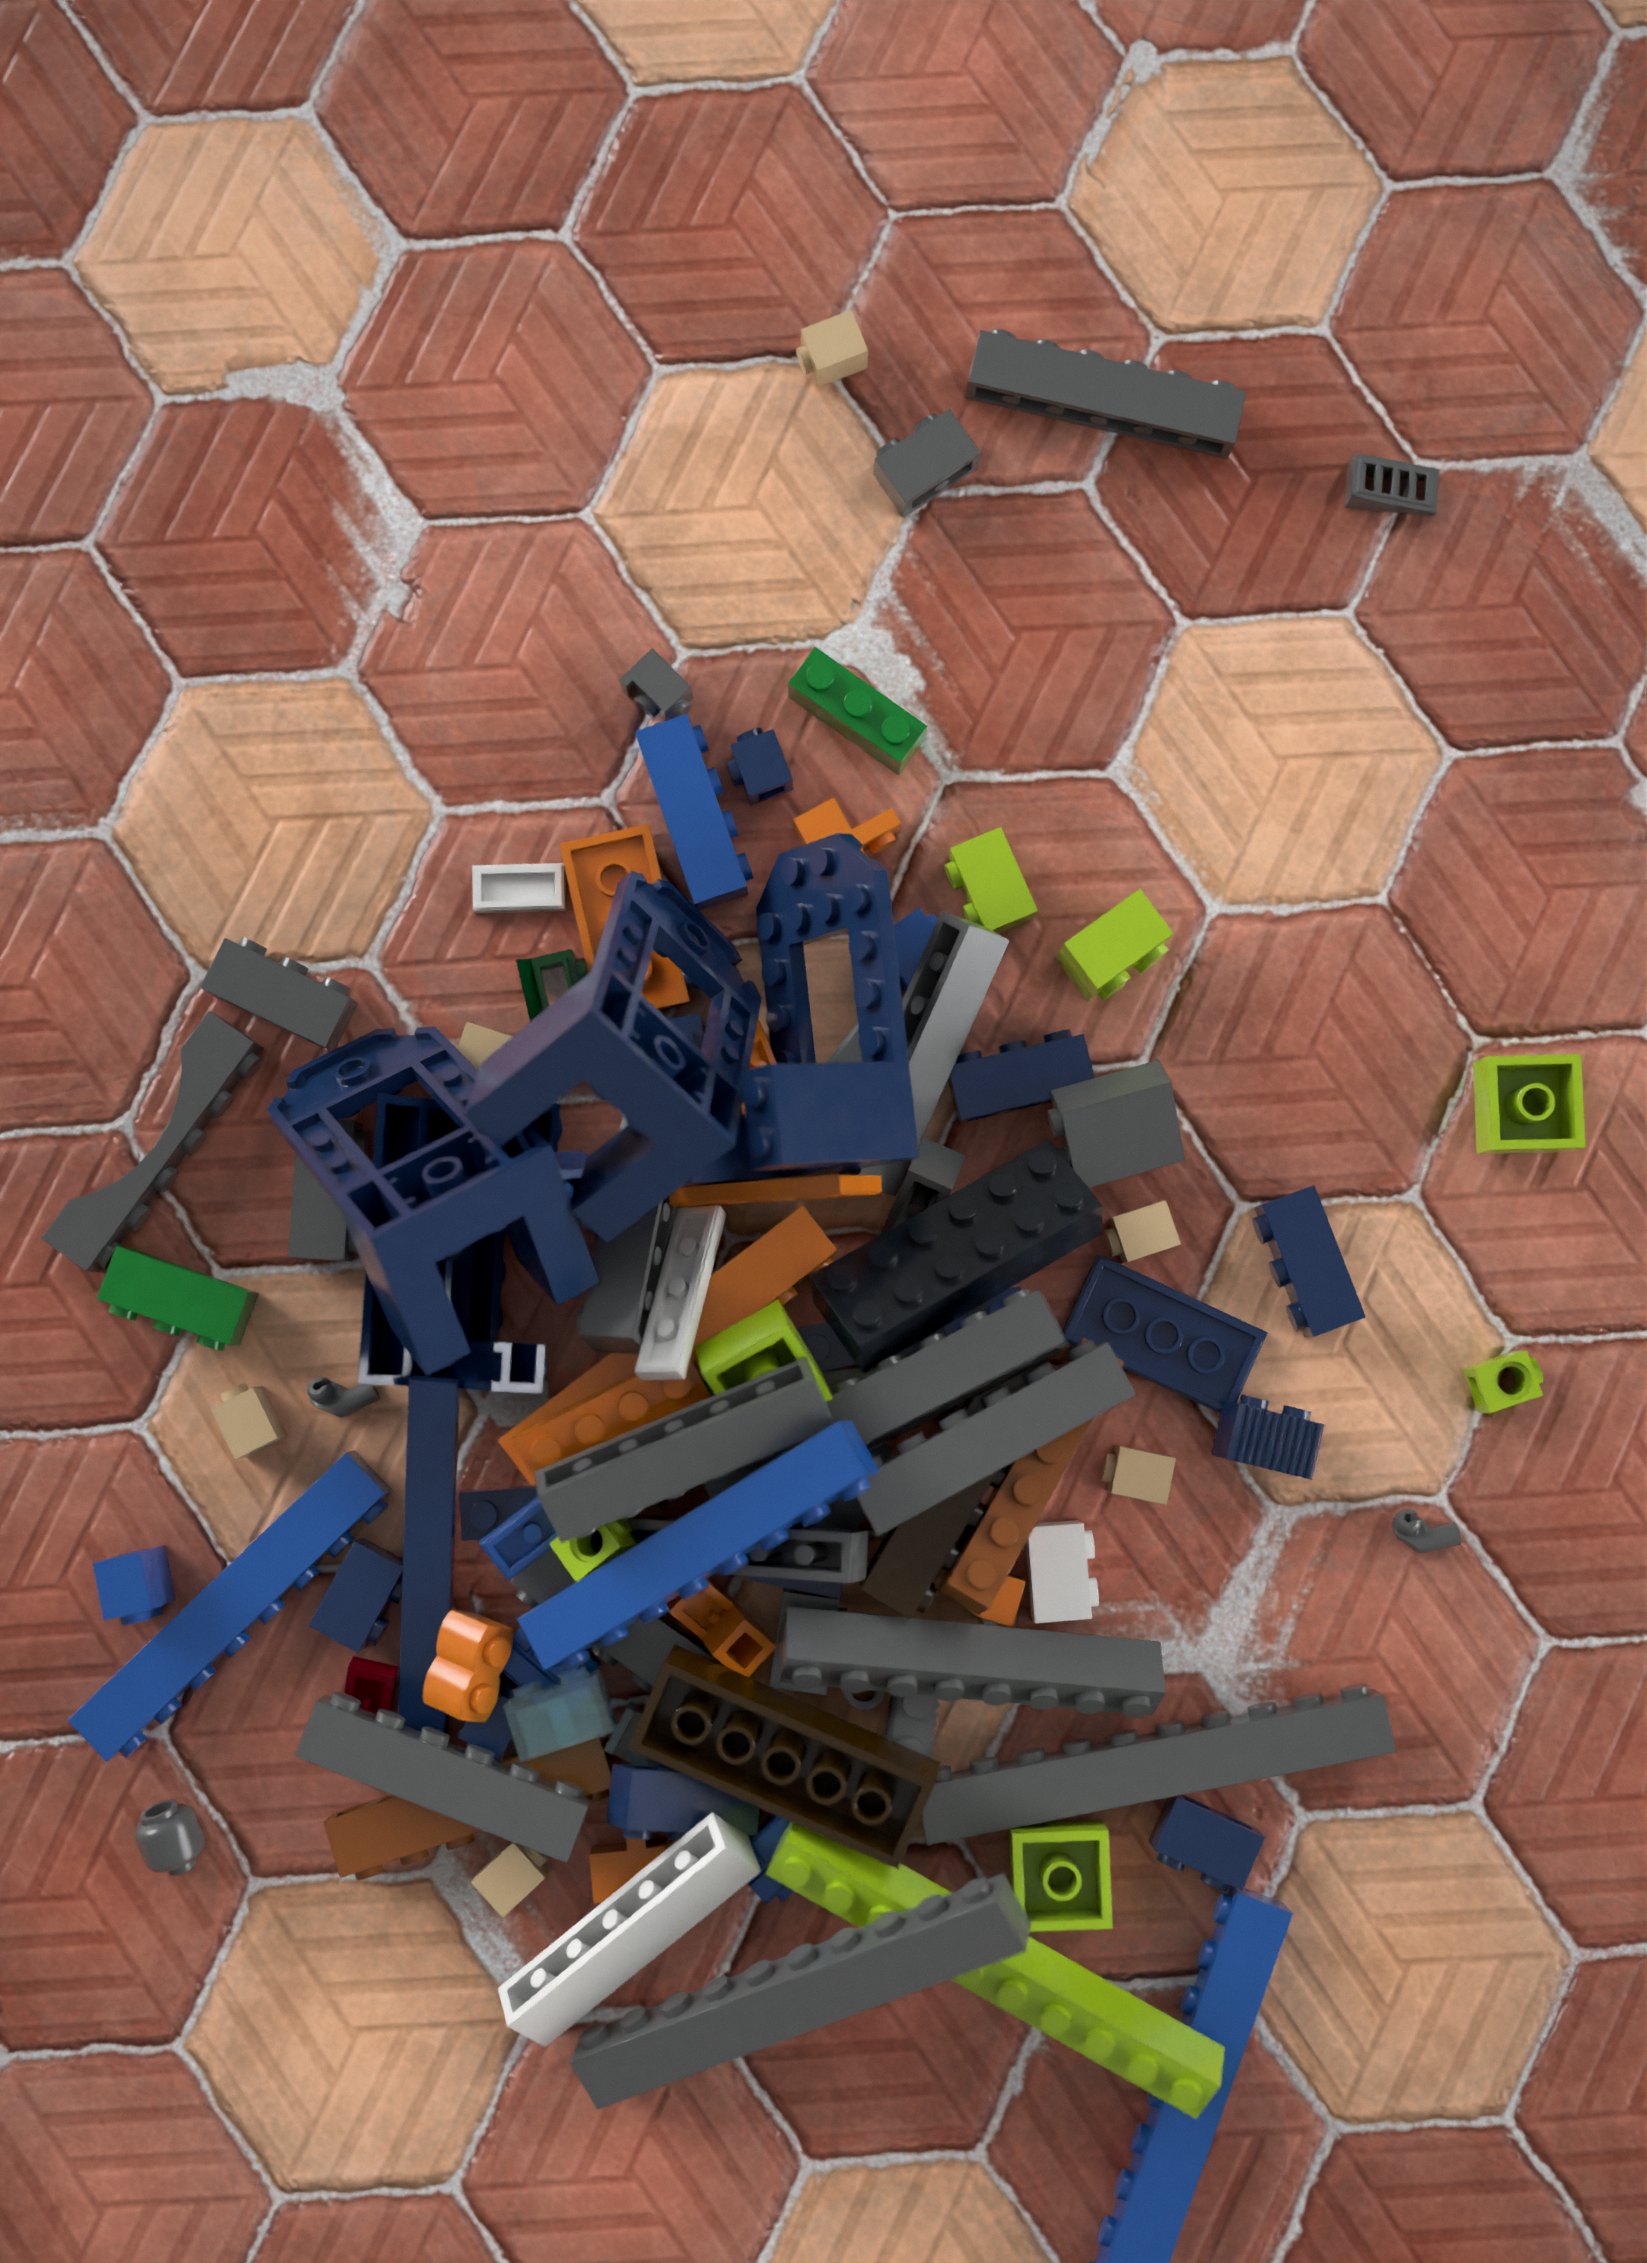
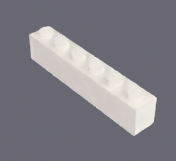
M715 1813L709 1814L498 1988L507 2027L544 2047L549 2045L761 1872L748 1835Z

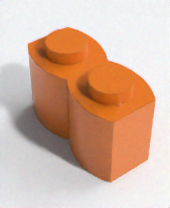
M450 1610L438 1634L437 1657L426 1675L423 1687V1702L462 1721L486 1722L497 1703L500 1686L499 1675L511 1655L513 1629L474 1612Z

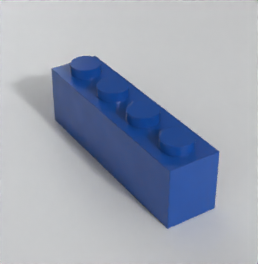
M684 714L635 731L695 907L701 911L748 895L746 881L754 879L746 854L736 855L731 838L739 835L731 811L721 812L716 796L724 792L715 767L706 769L701 753L707 752L709 749L701 726L692 727L688 715Z

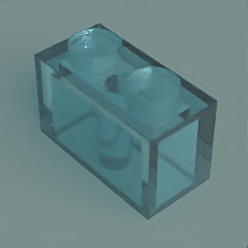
M586 1665L559 1674V1683L542 1688L541 1682L535 1681L512 1690L514 1698L509 1699L503 1707L520 1762L614 1732L617 1721L600 1669L588 1673Z

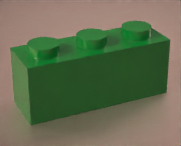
M816 647L812 649L788 682V697L897 775H900L926 738L927 725Z
M116 1246L97 1299L111 1304L108 1310L109 1313L134 1321L137 1315L141 1314L155 1319L152 1327L157 1330L179 1336L183 1329L198 1334L196 1343L223 1351L225 1344L240 1346L259 1293L129 1247Z

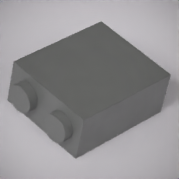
M1158 1060L1050 1090L1054 1109L1047 1110V1116L1053 1136H1060L1062 1147L1058 1148V1151L1088 1188L1185 1161L1172 1084Z

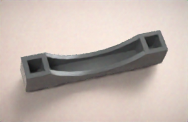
M208 1011L181 1047L182 1073L178 1098L170 1121L156 1145L135 1168L116 1182L92 1194L69 1200L41 1239L85 1271L100 1272L102 1268L108 1269L116 1246H121V1242L130 1230L136 1231L144 1224L151 1213L148 1205L158 1192L161 1194L166 1192L174 1183L179 1174L176 1167L186 1154L191 1156L202 1145L206 1138V1133L203 1130L214 1116L216 1118L221 1117L230 1107L234 1099L231 1092L241 1079H249L261 1063V1058L258 1055L264 1047L222 1017Z

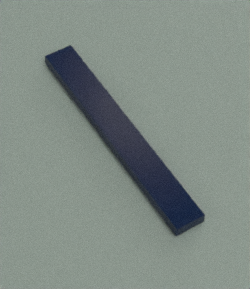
M413 1375L409 1379L398 1715L405 1718V1726L420 1732L423 1727H431L448 1734L449 1714L423 1702V1687L428 1670L437 1657V1639L441 1625L448 1612L452 1610L460 1379Z

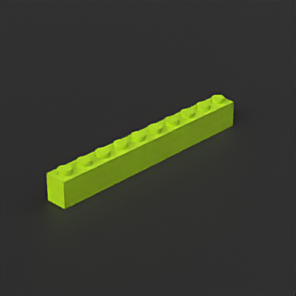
M791 1821L777 1844L765 1874L859 1928L874 1923L877 1918L887 1912L897 1911L901 1913L914 1908L929 1896L935 1894L945 1896L952 1893L902 1864L896 1869ZM1028 1937L1025 1952L950 1979L1195 2119L1198 2118L1221 2086L1225 2047L1031 1937Z

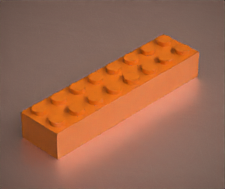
M803 1205L711 1275L690 1356L693 1363H696L699 1368L700 1365L695 1352V1346L776 1300H779L782 1307H784L799 1295L794 1289L796 1285L811 1274L834 1262L831 1258L837 1255L838 1250ZM610 1353L497 1440L531 1486L536 1484L515 1446L512 1436L634 1374L639 1354Z

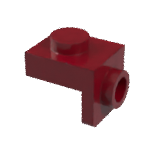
M353 1656L347 1670L344 1693L360 1700L359 1708L377 1714L378 1709L392 1712L399 1666Z

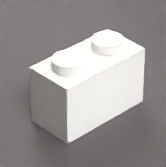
M1080 1520L1036 1523L1025 1543L1031 1619L1035 1623L1092 1619L1091 1607L1099 1606L1096 1578L1088 1577L1087 1559L1095 1558L1092 1530L1085 1531L1084 1523Z

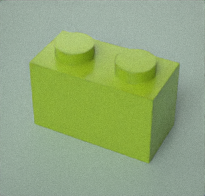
M1001 827L950 848L948 854L949 862L944 864V868L953 889L956 890L961 887L968 904L962 906L967 920L980 924L999 934L1035 918L1038 912L1037 907Z

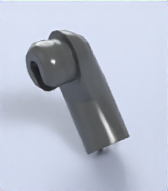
M317 1377L308 1384L307 1388L310 1401L316 1408L337 1417L348 1416L380 1400L375 1384H358L348 1389L330 1381L326 1377Z
M1412 1509L1400 1510L1393 1518L1392 1529L1396 1537L1417 1553H1427L1461 1545L1460 1531L1455 1522L1430 1527Z

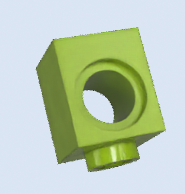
M1514 1350L1462 1368L1475 1407L1479 1413L1490 1414L1543 1396L1539 1385L1544 1381L1541 1368L1533 1356L1529 1357L1527 1351ZM1506 1367L1515 1375V1385L1508 1393H1504L1498 1385V1375Z
M619 1518L597 1528L603 1538V1546L599 1553L592 1548V1533L581 1538L574 1537L562 1543L559 1537H556L549 1543L576 1583L637 1545L629 1534L632 1528L626 1518Z

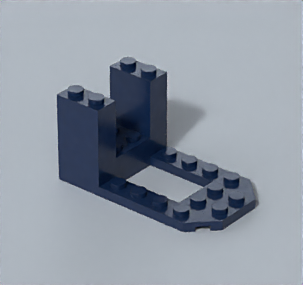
M836 833L778 855L756 908L757 933L762 961L761 975L764 982L767 1008L766 1022L769 1028L771 1050L777 1064H767L740 1071L742 1082L741 1098L744 1103L745 1116L742 1110L736 1145L681 1187L827 1176L919 1158L888 870L877 859H869L861 851L862 844L853 834ZM848 932L862 1062L816 1063L803 945Z
M631 871L617 884L591 973L481 1063L463 1115L469 1119L470 1124L478 1133L488 1136L501 1147L581 1081L585 1080L588 1082L592 1092L602 1101H608L625 1117L628 1126L586 1158L572 1212L586 1229L594 1231L608 1243L736 1145L743 1105L740 1071L747 1070L750 1066L762 997L753 981L747 980L744 982L736 965L742 959L735 945L672 883L658 879L653 884H649L643 874ZM652 950L663 958L668 957L681 970L683 977L689 985L695 989H701L712 999L701 1051L641 995Z
M417 1027L414 1032L415 1035L397 1036L394 1028L376 1029L294 1069L286 1080L289 1090L283 1098H274L267 1112L278 1132L339 1207L390 1328L428 1376L439 1369L450 1366L455 1360L471 1352L436 1267V1261L458 1253L463 1247L489 1233L506 1228L517 1260L556 1305L579 1296L583 1291L600 1282L577 1217L572 1212L573 1206L551 1145L530 1123L501 1147L488 1136L481 1135L472 1127L469 1119L463 1113L478 1070L436 1027ZM418 1081L461 1129L378 1171L337 1121L351 1118L358 1114L362 1108L376 1102L378 1093L397 1095L404 1087Z

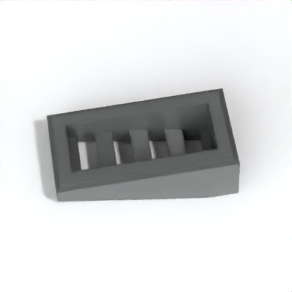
M1354 454L1347 465L1344 508L1434 516L1437 510L1439 469L1376 456ZM1366 476H1373L1372 491L1365 490ZM1383 477L1390 478L1389 494L1382 493ZM1400 479H1407L1406 497L1399 496ZM1417 480L1425 481L1424 501L1415 499Z

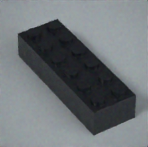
M1047 1139L811 1274L809 1279L813 1302L864 1374L882 1361L900 1353L1101 1235L1102 1204L1054 1144Z

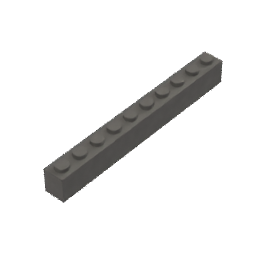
M1355 1684L1340 1688L1341 1695L1324 1699L1321 1693L1296 1696L1293 1698L1294 1705L1276 1708L1275 1702H1264L1248 1706V1714L1230 1717L1229 1711L1212 1712L1201 1716L1202 1723L1184 1726L1182 1720L1167 1721L1155 1725L1156 1732L1137 1735V1730L1128 1729L1109 1734L1110 1741L1091 1744L1088 1738L1071 1740L1062 1744L1063 1750L1051 1753H1044V1748L1040 1747L1030 1748L1017 1752V1759L998 1763L997 1757H984L969 1762L970 1769L952 1772L951 1766H939L936 1783L921 1815L927 1845L1395 1753L1396 1750L1385 1697L1375 1689L1369 1690L1368 1684Z
M1004 1873L990 1879L984 1877L976 1878L968 1882L961 1890L945 1896L940 1894L929 1896L921 1901L918 1906L901 1913L897 1911L887 1912L877 1918L874 1923L859 1929L845 1928L837 1932L830 1940L817 1945L803 1944L791 1951L788 1956L772 1962L761 1960L750 1966L746 1972L730 1978L719 1976L711 1980L704 1988L688 1994L683 1991L677 1992L668 1997L662 2004L646 2010L644 2007L635 2008L622 2019L606 2025L604 2023H596L580 2035L579 2043L570 2060V2064L598 2110L1026 1951L1031 1922Z

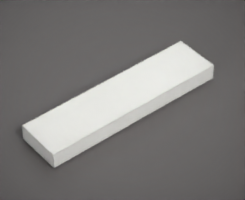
M720 1205L678 1207L634 1370L641 1380L685 1379L727 1215Z

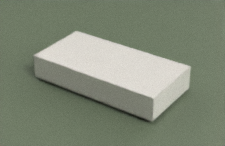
M564 863L472 865L474 913L566 911V871Z

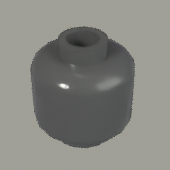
M168 1799L158 1802L142 1812L140 1815L141 1821L135 1828L134 1836L147 1868L154 1872H168L170 1876H176L194 1867L196 1864L195 1858L205 1847V1836L193 1808L184 1803L177 1804V1801L174 1799Z

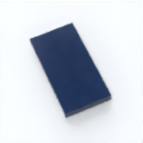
M1100 1254L1096 1255L1062 1330L1068 1343L1073 1346L1083 1338L1087 1340L1092 1339L1095 1345L1108 1342L1115 1356L1124 1361L1123 1369L1218 1413L1222 1410L1221 1404L1224 1400L1237 1403L1268 1332Z

